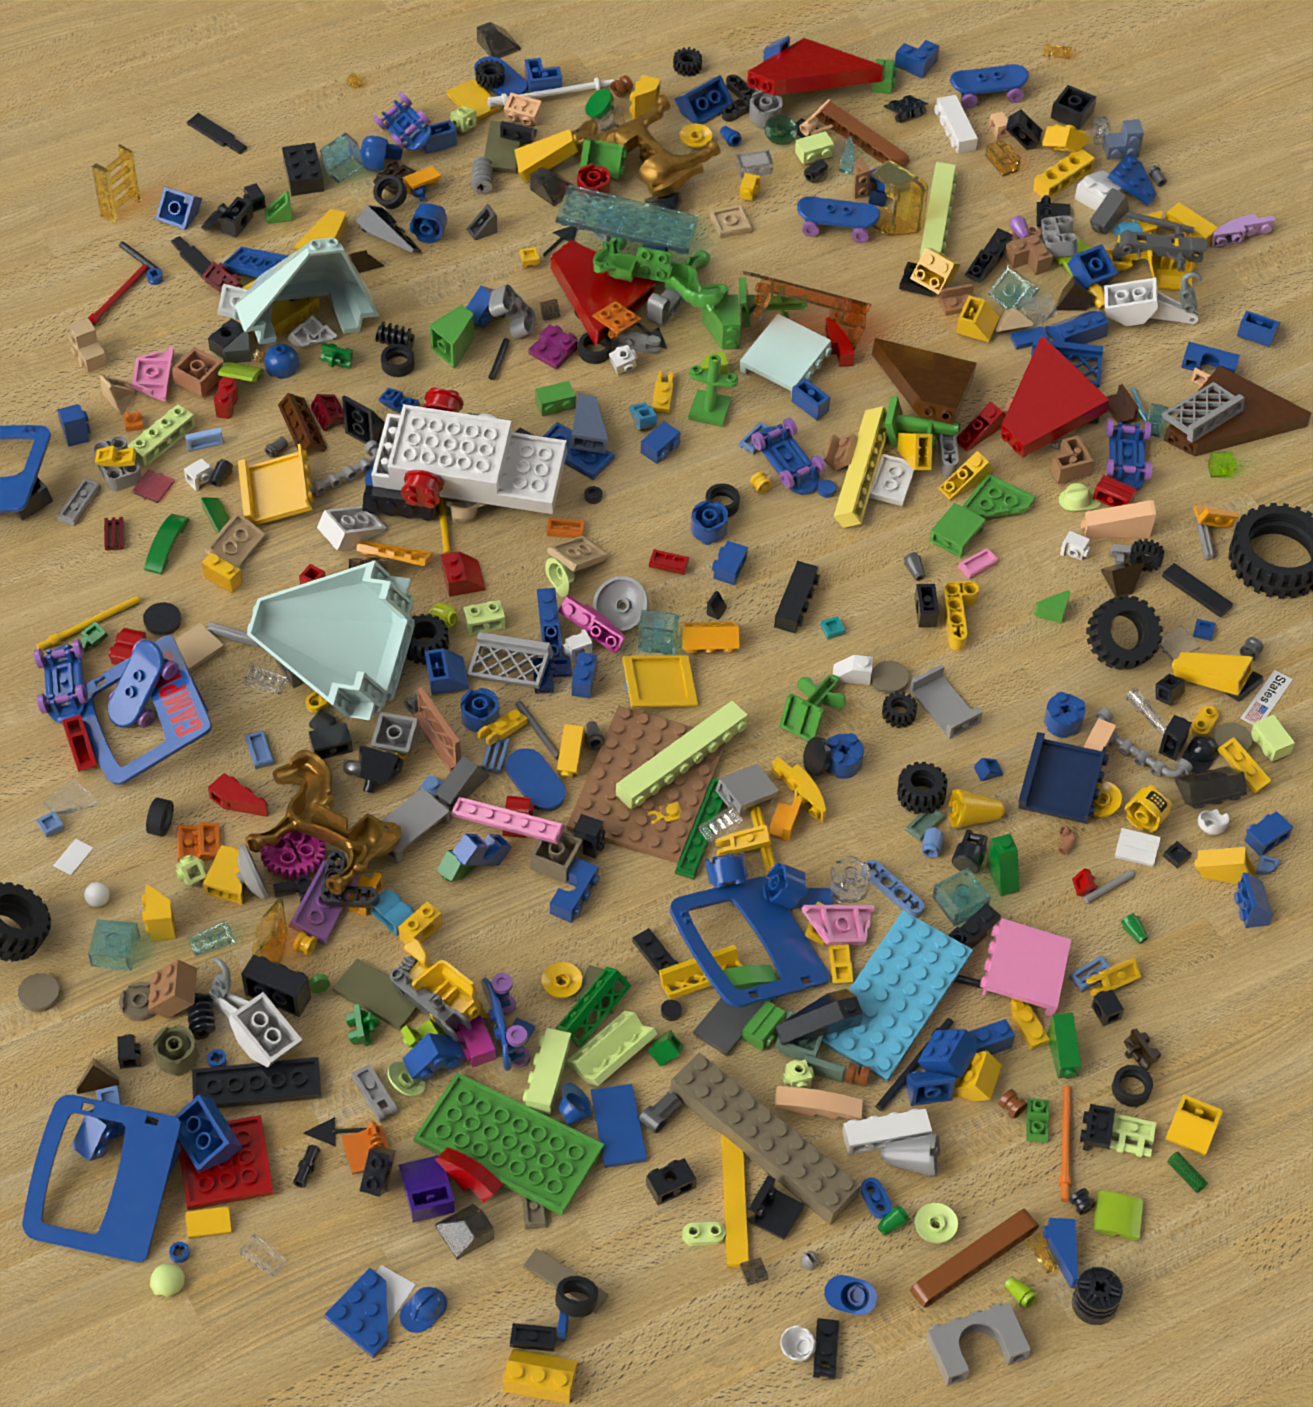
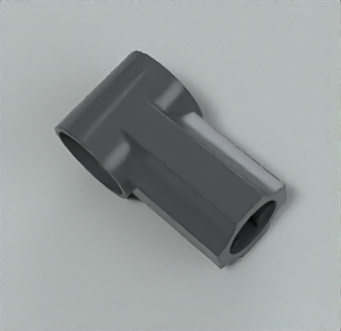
M668 1092L654 1106H648L640 1115L639 1121L656 1134L663 1129L667 1120L681 1107V1102L675 1094Z

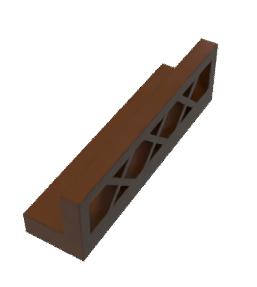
M287 393L278 404V407L297 449L298 444H301L303 450H307L308 454L312 449L324 452L327 447L305 399Z

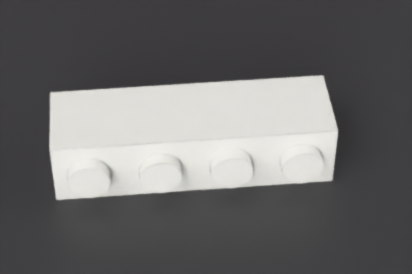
M951 95L937 98V104L934 107L935 114L939 116L941 126H944L946 136L951 140L952 148H955L957 154L976 151L978 138L957 96Z
M911 1109L904 1113L893 1112L887 1116H871L864 1120L853 1119L844 1123L842 1130L848 1155L881 1150L888 1142L932 1134L926 1109Z

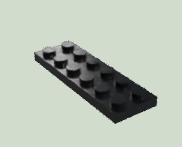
M319 1057L276 1061L269 1067L260 1063L192 1069L193 1099L200 1094L213 1099L218 1108L321 1098Z

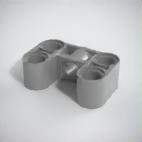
M1071 216L1043 218L1041 220L1042 242L1053 257L1077 254V235L1073 234V218Z
M509 284L493 290L489 301L491 315L498 317L506 314L511 319L510 333L514 339H520L531 334L536 319L534 310L526 304Z
M117 436L95 444L93 448L95 458L99 448L114 446L116 450L126 449V439L122 436ZM135 462V465L124 467L98 465L102 477H104L109 489L112 491L129 488L139 484L142 480L140 466L137 462Z

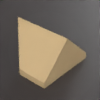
M1010 308L1003 311L995 332L1033 326V322L1015 308Z
M101 375L100 382L104 397L122 416L136 391L125 380Z

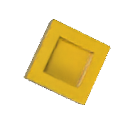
M536 247L519 249L523 268H527L529 265L537 267L540 264Z

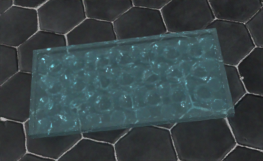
M568 185L555 222L563 226L593 231L596 234H606L613 238L626 239L629 242L664 246L668 250L676 251L679 254H688L699 216Z

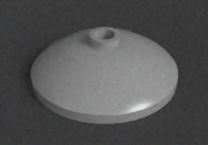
M617 576L608 579L598 588L593 600V609L608 619L620 632L635 628L644 619L648 610V596L643 586L635 579L627 576ZM623 604H626L627 607L622 610L621 606Z
M243 843L238 852L237 863L240 872L236 873L240 883H245L253 894L267 900L270 898L246 844Z

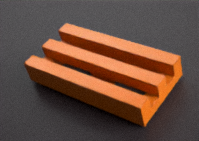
M548 518L547 536L565 538L584 536L585 521Z

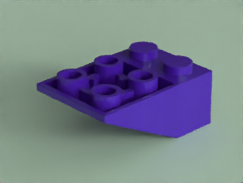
M439 1155L398 1165L413 1223L455 1213L454 1198L446 1171L435 1160Z

